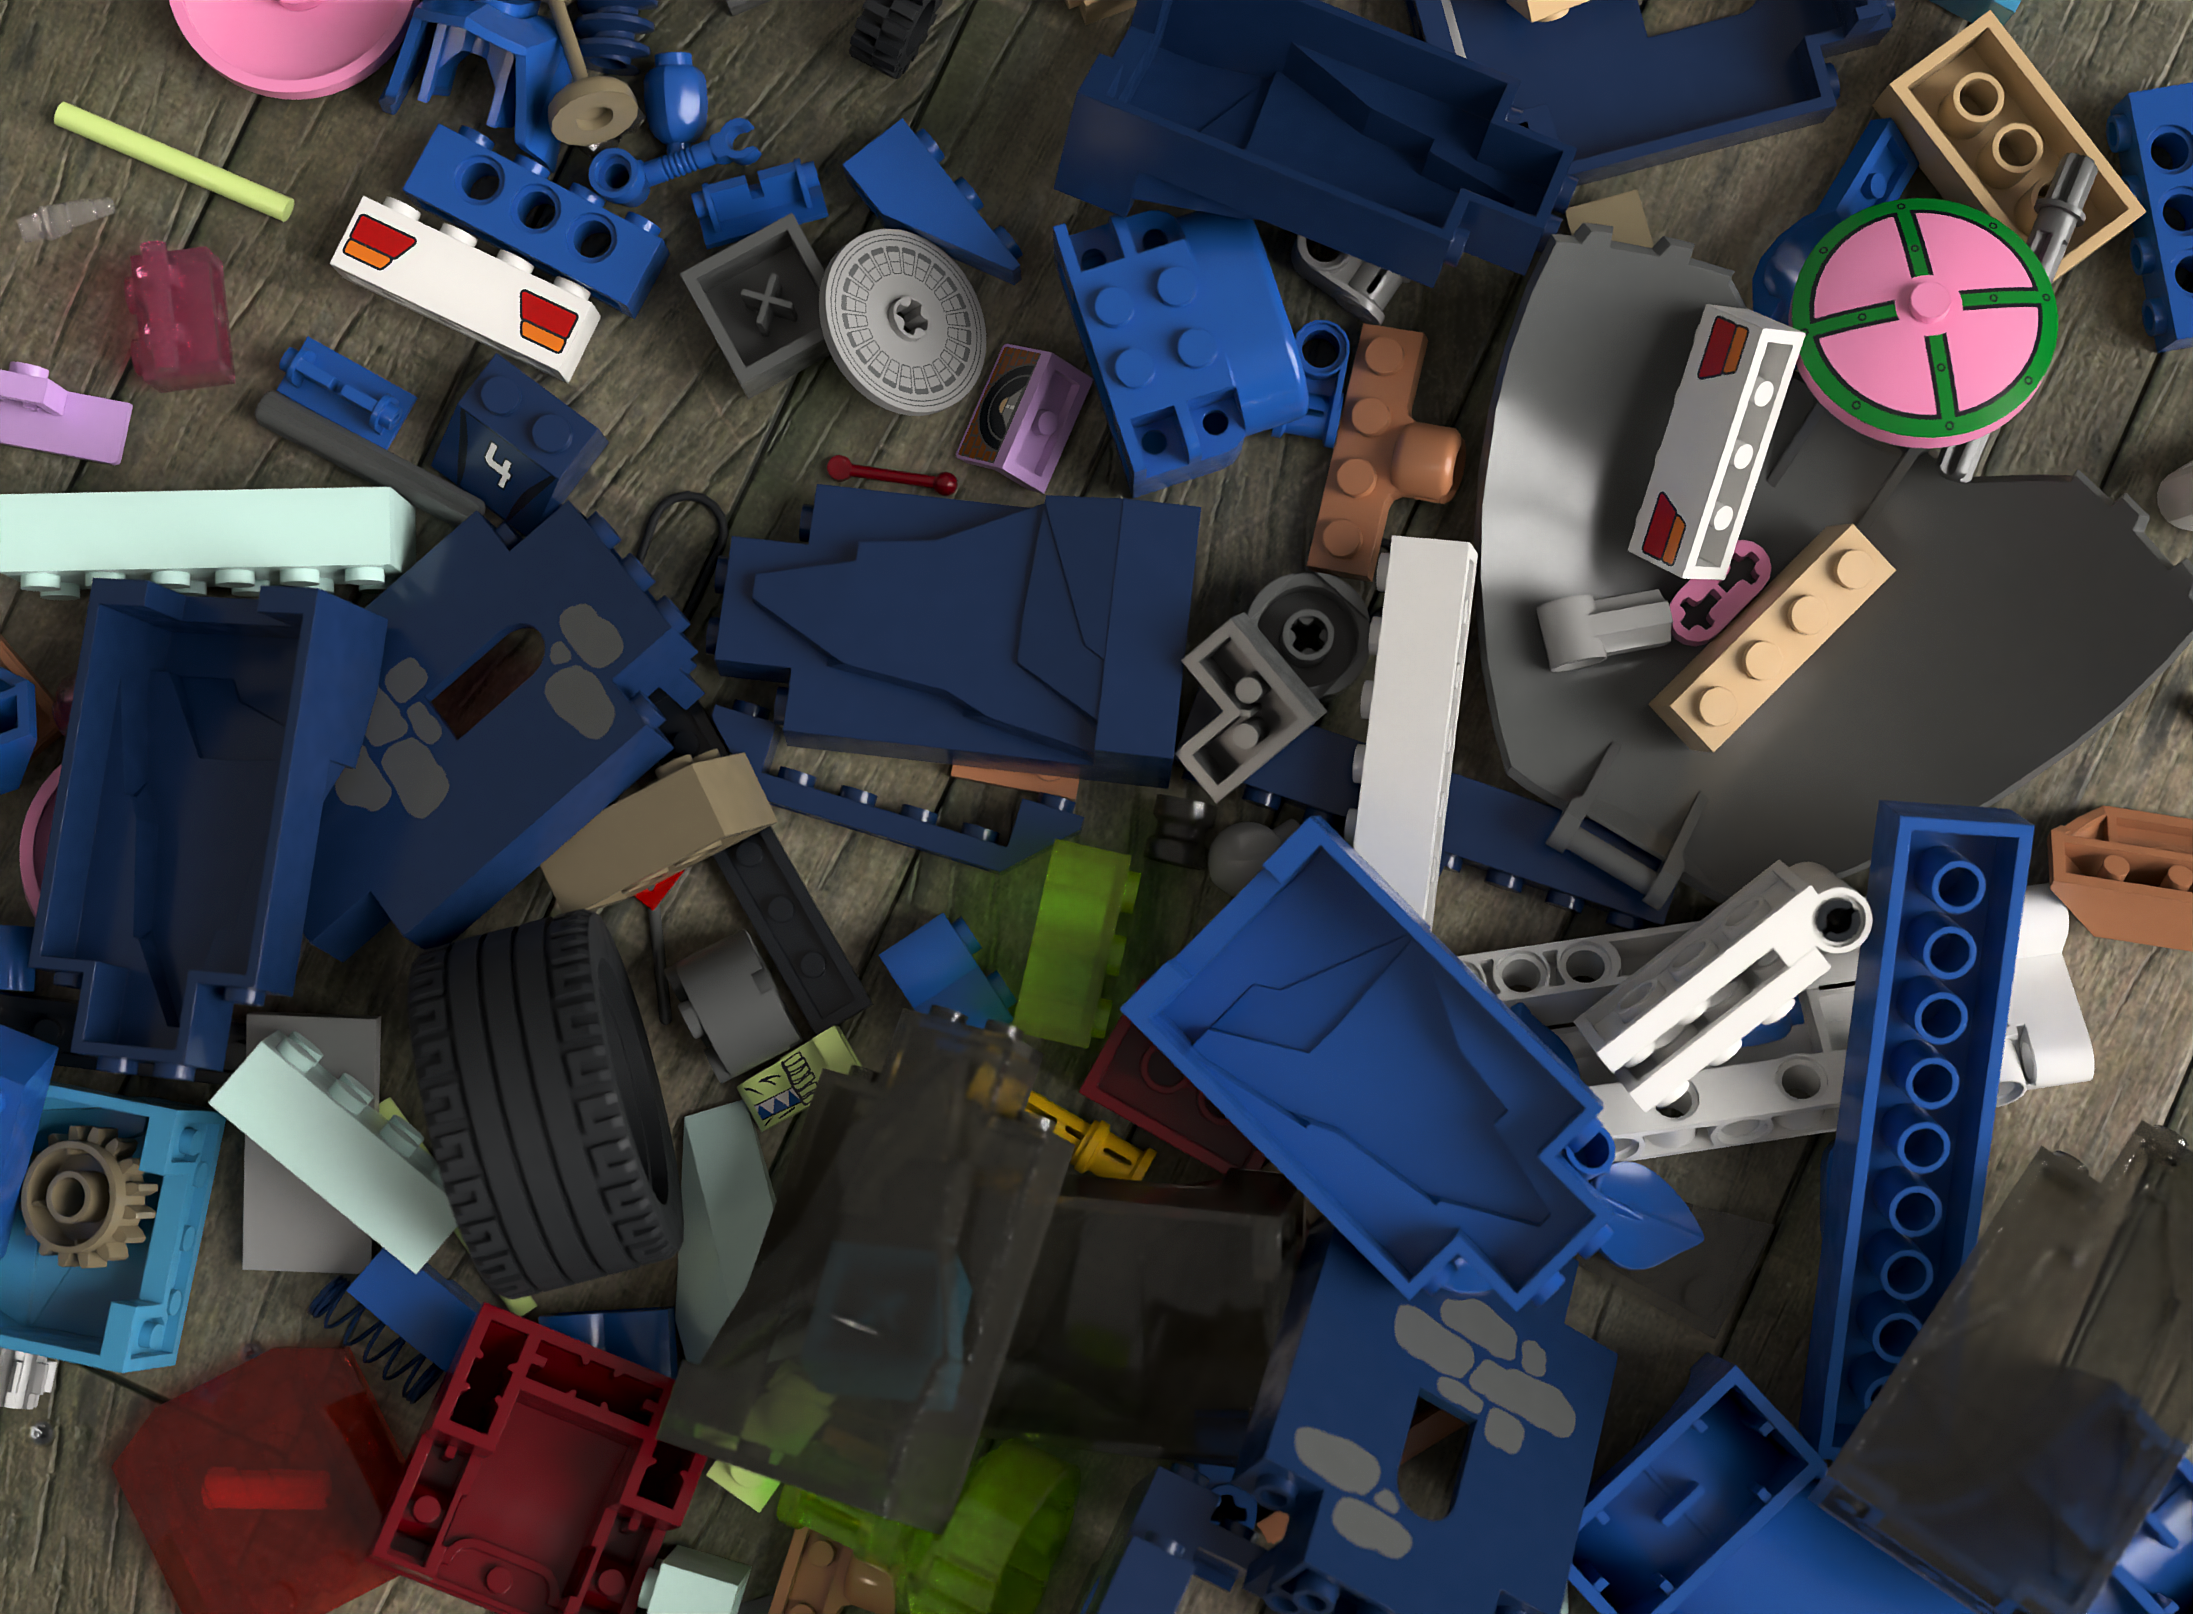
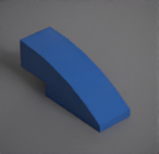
M385 1248L381 1249L346 1289L349 1294L444 1372H447L469 1326L481 1307V1304L456 1281L444 1278L428 1262L415 1274Z

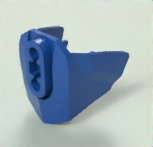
M423 0L415 7L392 76L378 100L382 111L391 115L397 113L429 51L430 54L417 99L424 103H428L432 95L450 96L459 62L470 53H474L487 60L496 88L486 125L493 128L515 127V143L517 146L532 156L537 163L548 169L550 173H554L561 141L557 140L551 131L548 122V106L555 94L566 85L572 83L573 79L554 21L547 16L538 15L541 0Z

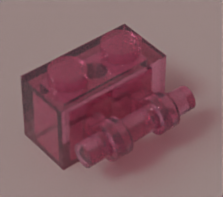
M163 241L141 243V255L130 256L132 276L125 277L124 292L128 309L132 315L137 314L139 338H134L131 341V356L136 374L139 377L143 376L144 381L160 393L236 384L222 261L206 246L167 251L166 243Z

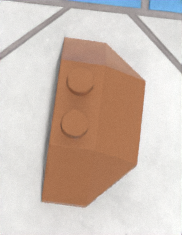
M2103 805L2077 817L2065 826L2060 825L2050 831L2047 837L2050 889L2094 937L2193 952V819Z

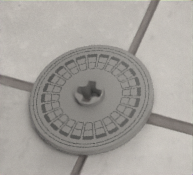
M877 229L859 235L845 244L833 256L825 270L820 286L819 317L828 350L846 379L857 391L876 405L908 416H924L938 413L963 399L975 385L984 364L986 328L977 295L966 275L954 260L931 241L914 233L899 229ZM901 312L904 314V319L896 313ZM904 325L911 331L907 333L903 330Z

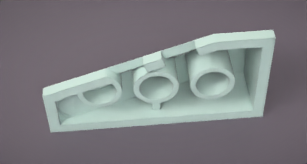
M740 1100L685 1116L681 1180L684 1241L678 1251L675 1322L692 1382L694 1383L750 1370L803 1354L811 1321L753 1117L745 1102Z

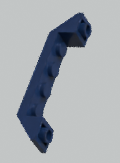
M738 699L734 700L732 709L719 705L714 707L712 719L731 755L746 753L769 804L775 807L1001 876L1081 834L1084 825V817L1073 814L1075 802L1039 792L1036 802L1022 799L1008 847L997 844L1000 833L981 826L963 822L959 833L936 826L939 815L922 808L902 804L900 812L897 814L875 807L878 796L863 790L841 785L839 794L834 795L815 789L817 777L804 772L780 766L778 775L775 777L769 775V771L782 728L779 725H774V722L768 721L771 710Z

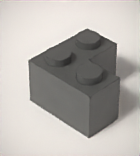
M1243 612L1230 618L1181 660L1223 712L1174 754L1217 804L1328 711L1247 614Z

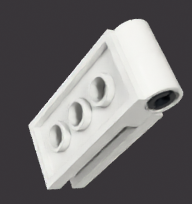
M1777 860L1573 1022L1644 1113H1647L1654 1106L1659 1108L1665 1107L1685 1093L1689 1087L1688 1080L1708 1064L1710 1066H1717L1731 1058L1742 1045L1741 1038L1760 1023L1763 1025L1774 1023L1792 1009L1795 1004L1794 997L1832 968L1820 953V949L1832 954H1843L1859 947L1868 937L1872 927L1871 908L1862 895L1823 865L1814 862H1801L1788 867L1781 860Z

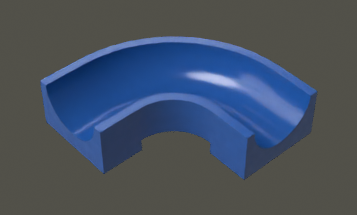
M1707 1352L1689 1369L1691 1375L1685 1389L1662 1419L1621 1460L1589 1485L1568 1580L1599 1614H2193V1464L2115 1381L2069 1367L1983 1450L1953 1473L1936 1481L1909 1488L1881 1489L1866 1487L1845 1481L1835 1475L1826 1467L1828 1464L1735 1364Z

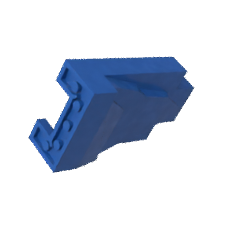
M1311 816L1262 864L1264 868L1175 958L1166 961L1120 1010L1408 1300H1411L1421 1289L1429 1296L1437 1292L1458 1270L1459 1267L1451 1260L1458 1253L1516 1312L1529 1300L1536 1307H1539L1563 1284L1565 1278L1558 1271L1577 1252L1587 1260L1614 1233V1230L1607 1224L1615 1216L1614 1207L1559 1154L1566 1146L1574 1153H1577L1601 1130L1604 1124L1596 1116L1604 1109V1102L1430 931L1431 927L1321 816Z

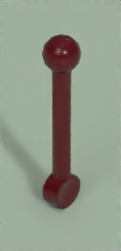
M843 455L832 457L827 464V471L830 477L838 482H844L852 476L934 488L941 496L952 495L958 487L956 476L950 472H941L937 476L856 465L852 464Z

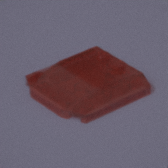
M335 1346L332 1348L276 1347L156 1407L111 1466L182 1614H326L400 1576L363 1561L404 1466L405 1459L349 1346Z

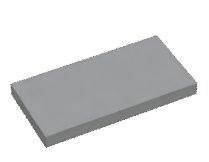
M252 1011L247 1014L246 1058L262 1040L277 1030L287 1037L292 1031H296L322 1052L323 1057L318 1063L334 1077L339 1079L343 1073H347L366 1087L374 1096L368 1105L379 1112L381 1016ZM245 1134L242 1270L360 1274L376 1256V1241Z

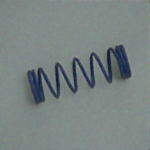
M343 1274L337 1275L314 1298L307 1309V1313L313 1315V1318H319L327 1312L324 1319V1329H332L357 1312L345 1332L343 1344L344 1346H352L376 1330L364 1351L363 1363H372L398 1345L384 1367L382 1378L384 1381L392 1380L417 1362L402 1389V1398H406V1401H410V1404L416 1403L432 1387L444 1371L434 1363L431 1364L413 1387L407 1391L412 1379L426 1359L420 1353L397 1372L386 1377L391 1364L406 1342L401 1337L367 1360L371 1347L386 1324L379 1320L359 1337L347 1342L353 1327L366 1309L360 1303L341 1319L328 1325L332 1312L345 1294L346 1289L351 1285V1281H347Z

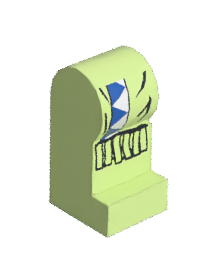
M834 1025L781 1057L774 1065L744 1081L736 1088L761 1132L868 1075L840 1027Z

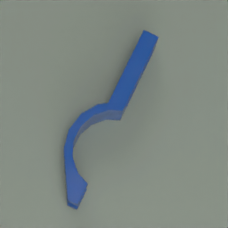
M1892 118L1870 120L1817 210L1801 218L1779 235L1760 258L1752 278L1754 312L1789 326L1790 304L1799 273L1805 260L1817 243L1837 224L1851 215L1868 207L1899 199L1917 169L1919 162Z

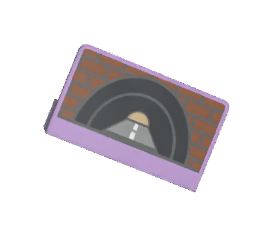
M1005 344L999 353L956 452V457L968 464L996 470L1022 487L1044 494L1094 379L1052 352Z

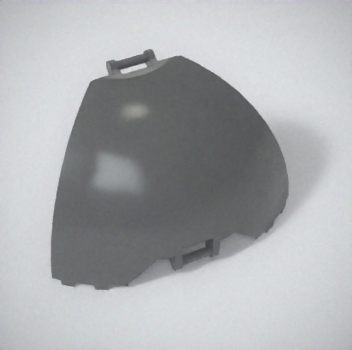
M1584 222L1573 235L1551 234L1525 288L1502 354L1489 405L1479 466L1474 531V549L1478 553L1475 575V610L1481 668L1493 730L1506 774L1528 791L1563 811L1545 842L1546 845L1560 853L1568 849L1642 893L1641 901L1658 911L1662 908L1679 880L1712 900L1723 904L1777 860H1781L1788 867L1801 862L1818 863L1842 879L1870 867L1879 800L1989 807L2074 751L2123 711L2193 641V564L2188 558H2185L2173 566L2144 533L2150 516L2126 492L2113 502L2078 469L2074 475L1972 476L1971 480L1965 484L1949 481L1941 477L1935 470V463L1939 452L1932 448H1910L1892 445L1857 432L1845 425L1821 405L1807 387L1800 372L1794 370L1738 540L1755 542L1768 554L1772 568L1770 579L1764 588L1827 526L1854 524L1896 571L1714 753L1690 750L1648 705L1710 642L1700 646H1689L1677 641L1671 635V642L1662 647L1607 656V659L1600 663L1580 669L1551 672L1536 611L1537 607L1557 599L1576 595L1590 594L1593 595L1594 600L1655 589H1659L1663 598L1668 600L1670 604L1676 593L1690 580L1681 578L1629 552L1628 548L1636 526V517L1644 501L1655 466V458L1665 435L1673 410L1675 395L1680 387L1694 344L1695 332L1701 322L1705 306L1710 304L1747 309L1731 279L1735 271L1691 258L1695 243L1663 236L1652 248L1611 241L1613 226ZM1746 557L1744 560L1737 562L1732 558L1730 562L1731 569L1719 586L1727 593L1742 579L1750 585L1755 583L1756 580L1750 574L1755 566L1753 560ZM1709 594L1695 607L1684 602L1680 606L1686 614L1681 624L1688 630L1697 624L1707 630L1711 625L1707 622L1706 616L1718 601ZM1585 816L1662 860L1657 872L1580 827Z

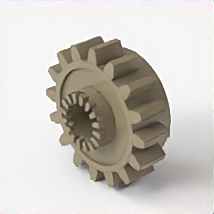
M70 1126L68 1134H51L48 1136L49 1147L43 1151H33L31 1154L33 1162L27 1170L22 1185L21 1202H19L18 1206L19 1210H22L27 1225L24 1229L26 1236H33L40 1243L38 1252L42 1256L58 1255V1266L81 1267V1269L107 1267L108 1261L127 1259L129 1255L126 1243H143L146 1239L143 1230L138 1226L140 1220L154 1219L156 1216V1211L145 1205V1196L157 1192L158 1184L144 1182L142 1174L145 1172L138 1171L141 1158L132 1157L136 1151L138 1141L134 1138H118V1129L113 1127Z

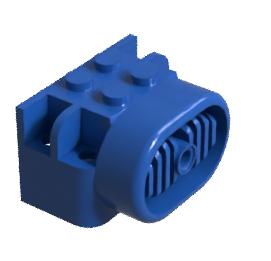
M1152 210L1126 218L1114 214L1108 217L1107 224L1070 236L1065 223L1053 226L1054 263L1132 498L1222 470L1233 464L1238 458L1245 437L1300 420L1307 414L1309 394L1299 350L1264 245L1253 219H1239L1201 211H1194L1174 217L1167 212Z

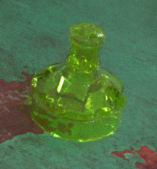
M815 1437L807 1444L796 1462L787 1472L785 1484L778 1502L777 1518L779 1522L791 1528L800 1530L805 1526L853 1549L855 1559L889 1575L892 1582L895 1614H1035L1046 1592L1048 1578L1054 1563L1065 1545L1080 1493L1081 1471L1077 1465L1018 1437H1013L1005 1441L997 1450L992 1449L936 1487L929 1489L897 1473L887 1477L841 1455L838 1445L821 1437Z

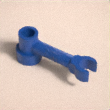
M735 118L728 121L721 128L720 132L711 135L709 140L692 145L691 148L686 147L685 150L680 149V151H675L674 154L669 153L668 156L663 155L662 158L657 157L646 162L635 159L629 152L620 148L605 149L592 160L589 167V181L593 189L607 201L621 204L625 207H637L646 201L652 186L716 164L726 165L734 162L739 165H749L756 162L762 153L755 146L746 147L740 151L733 150L735 138L742 133H747L754 129V126L747 119ZM629 178L628 182L623 187H621L622 182L625 179Z

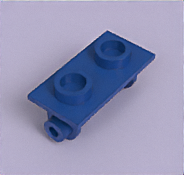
M800 158L793 159L794 162L757 171L760 183L748 186L745 175L708 184V182L701 184L702 191L691 193L697 217L700 220L706 248L711 249L740 241L790 213H793L799 225L829 217L814 161L801 164Z
M310 337L306 338L299 351L293 347L288 348L279 363V369L286 372L279 384L277 392L386 450L389 449L418 399L411 393Z

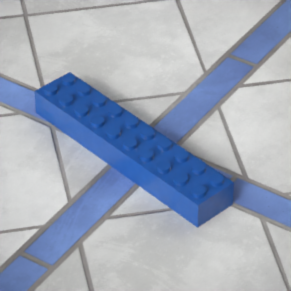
M1879 800L1866 895V901L1872 912V927L1868 937L1860 945L1798 1427L1805 1440L1822 1459L1947 1466L2035 826L2011 809Z

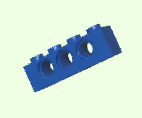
M2193 82L2128 93L2110 110L2111 115L2106 123L2109 148L2113 153H2118L2123 175L2121 179L2147 211L2132 223L2135 238L2131 240L2130 259L2134 272L2137 275H2142L2147 299L2144 300L2142 305V320L2148 336H2154L2157 353L2193 347V293L2183 290L2175 278L2176 267L2185 268L2193 274ZM2151 146H2159L2170 154L2173 161L2172 170L2161 168L2154 162L2151 156ZM2164 206L2172 207L2181 213L2185 222L2184 231L2174 230L2165 222L2163 217Z
M438 123L402 189L415 206L498 249L508 251L523 258L535 268L554 278L560 276L584 287L591 293V297L633 319L637 317L670 255L663 239L658 237L661 229L656 224L630 211L627 212L624 219L603 208L606 203L605 199L580 184L572 183L569 190L548 180L550 175L548 169L524 155L517 154L514 160L511 161L492 151L495 143L470 127L461 125L459 131L455 132ZM484 176L499 178V187L493 196L484 200L471 198V189L478 179ZM541 204L555 207V216L547 226L540 229H532L526 226L527 215L534 207ZM594 233L610 235V247L603 255L596 258H588L581 255L582 244L588 236Z

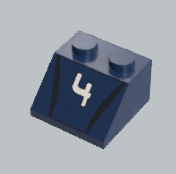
M496 353L457 403L431 466L462 490L483 500L486 508L527 537L551 516L557 506L563 504L608 445L609 441L596 426Z

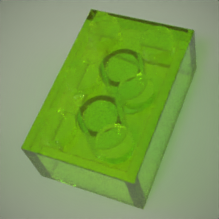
M1055 838L1011 1029L1012 1032L1089 1049L1091 1037L1104 1039L1112 1000L1100 998L1106 974L1118 977L1127 939L1125 936L1115 934L1120 912L1133 913L1141 873L1129 871L1131 855Z

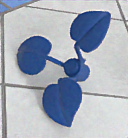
M1523 1002L1510 1007L1509 1009L1580 1078L1575 1058L1560 1037L1542 1024ZM1602 1127L1577 1153H1574L1568 1146L1559 1153L1586 1181L1590 1180L1589 1183L1614 1207L1615 1216L1607 1223L1614 1230V1233L1598 1249L1601 1255L1610 1263L1627 1270H1644L1655 1267L1704 1241V1234L1689 1207L1664 1179L1651 1169L1636 1162L1623 1161L1613 1163L1616 1152L1615 1144L1605 1128ZM1458 1253L1451 1260L1459 1268L1441 1287L1448 1291L1469 1294L1493 1289Z

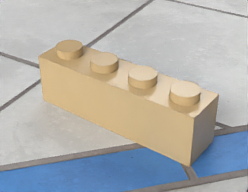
M1854 524L1827 526L1648 705L1690 750L1714 753L1896 571L1895 568Z

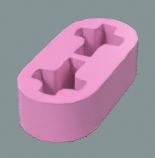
M1738 540L1732 556L1737 562L1744 560L1746 557L1753 560L1755 566L1750 574L1756 582L1752 585L1742 579L1726 593L1719 586L1723 580L1690 579L1676 593L1669 604L1673 619L1671 635L1674 639L1689 646L1707 644L1762 591L1770 579L1772 567L1768 554L1761 546L1752 541ZM1729 565V568H1728V571H1727L1726 576L1728 575V573H1729V571H1730V569H1731L1730 565ZM1711 594L1718 601L1706 616V620L1711 627L1705 630L1697 624L1690 630L1686 629L1681 624L1686 613L1680 605L1687 602L1695 607Z

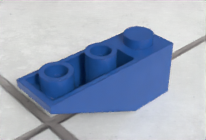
M902 118L842 164L847 182L885 229H899L919 235L941 248L951 258L1012 285L1022 280L1021 267L1017 261L1023 256L1021 249L1004 227L999 225L994 230L989 227L978 213L984 207L981 199L962 176L954 182L939 164L945 159L943 152L925 129L921 128L914 133Z

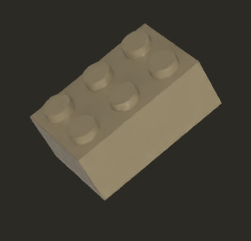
M713 749L692 758L691 754H688L655 770L657 779L641 786L635 782L540 865L562 913L579 909L592 911L623 902L777 823L776 816L746 753L721 757L718 749Z

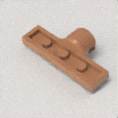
M1363 323L1306 565L1313 572L1372 582L1388 512L1393 502L1405 497L1445 504L1451 501L1457 493L1465 468V440L1456 428L1421 423L1412 418L1413 404L1428 344V339L1422 332Z
M837 1417L830 1418L768 1614H840L845 1606L852 1605L876 1614H902L907 1610L920 1581L924 1551L918 1543L881 1531L872 1523L873 1508L896 1437Z

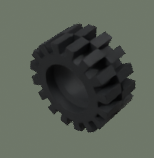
M865 0L863 4L864 11L857 18L855 24L857 30L851 36L849 54L870 67L894 79H899L901 74L908 70L910 61L913 62L917 57L919 47L927 39L929 27L934 24L937 17L935 13L942 5L943 0Z

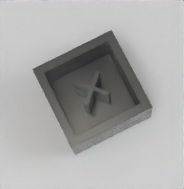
M793 213L680 273L690 295L748 399L831 355L823 336L819 317V292L825 271Z

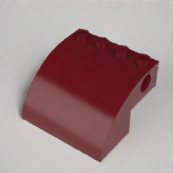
M483 1302L431 1403L363 1561L497 1614H634L649 1567L652 1568L666 1532L680 1528L729 1401Z

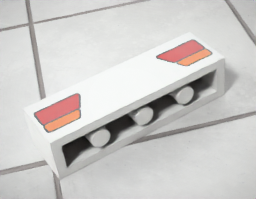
M387 196L382 205L370 198L362 197L330 262V265L344 279L569 383L601 318L593 303L588 301L591 293L587 289L560 276L556 277L553 284L531 274L534 269L531 263L508 251L500 249L497 256L493 257L474 247L478 240L453 225L443 223L439 231L418 221L421 216L419 211L395 198Z
M1706 304L1701 322L1695 332L1694 344L1680 387L1675 395L1674 406L1665 435L1655 458V466L1644 501L1636 517V526L1628 548L1629 552L1681 578L1725 580L1806 333L1749 309Z

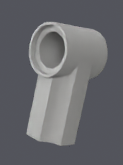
M1659 589L1594 600L1593 595L1590 594L1576 595L1545 603L1536 609L1551 672L1580 669L1606 660L1607 656L1662 647L1671 642L1672 614L1668 600L1663 598Z

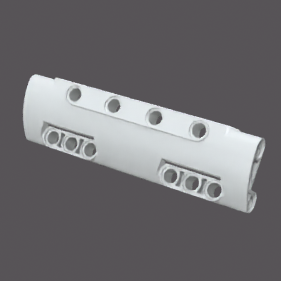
M2050 883L2026 886L1996 1107L2018 1100L2027 1090L2091 1081L2094 1075V1055L2091 1040L2062 955L2069 930L2068 908L2052 892ZM1700 921L1457 957L1508 1008L1523 1002L1530 1012L1545 1026L1571 1023ZM1860 946L1843 954H1832L1821 949L1819 950L1832 968L1798 994L1804 1016V1024L1792 1026L1791 1032L1787 1037L1779 1041L1740 1048L1722 1064L1717 1066H1710L1708 1064L1688 1080L1689 1087L1681 1097L1665 1107L1659 1108L1654 1106L1647 1113L1643 1112L1616 1075L1605 1065L1577 1026L1551 1030L1560 1037L1574 1056L1578 1065L1580 1079L1604 1102V1109L1596 1117L1604 1124L1603 1128L1609 1132L1614 1141L1616 1152L1613 1163L1836 1131L1855 986L1819 990V986L1856 981ZM1588 976L1596 981L1581 983L1574 980L1573 977ZM1514 985H1525L1527 987H1530L1532 990L1528 992H1516L1509 989V987ZM1791 1089L1801 1090L1811 1097L1797 1099L1790 1096L1786 1091ZM1674 1108L1683 1113L1684 1116L1669 1118L1662 1115L1658 1110Z

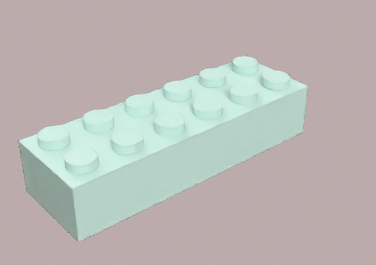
M391 487L0 494V573L19 581L20 589L40 591V598L48 600L80 599V589H91L93 578L149 580L185 596L199 597L207 596V587L231 588L232 595L259 597L261 585L319 588L334 594V584L359 585L360 593L381 594L416 563V508Z

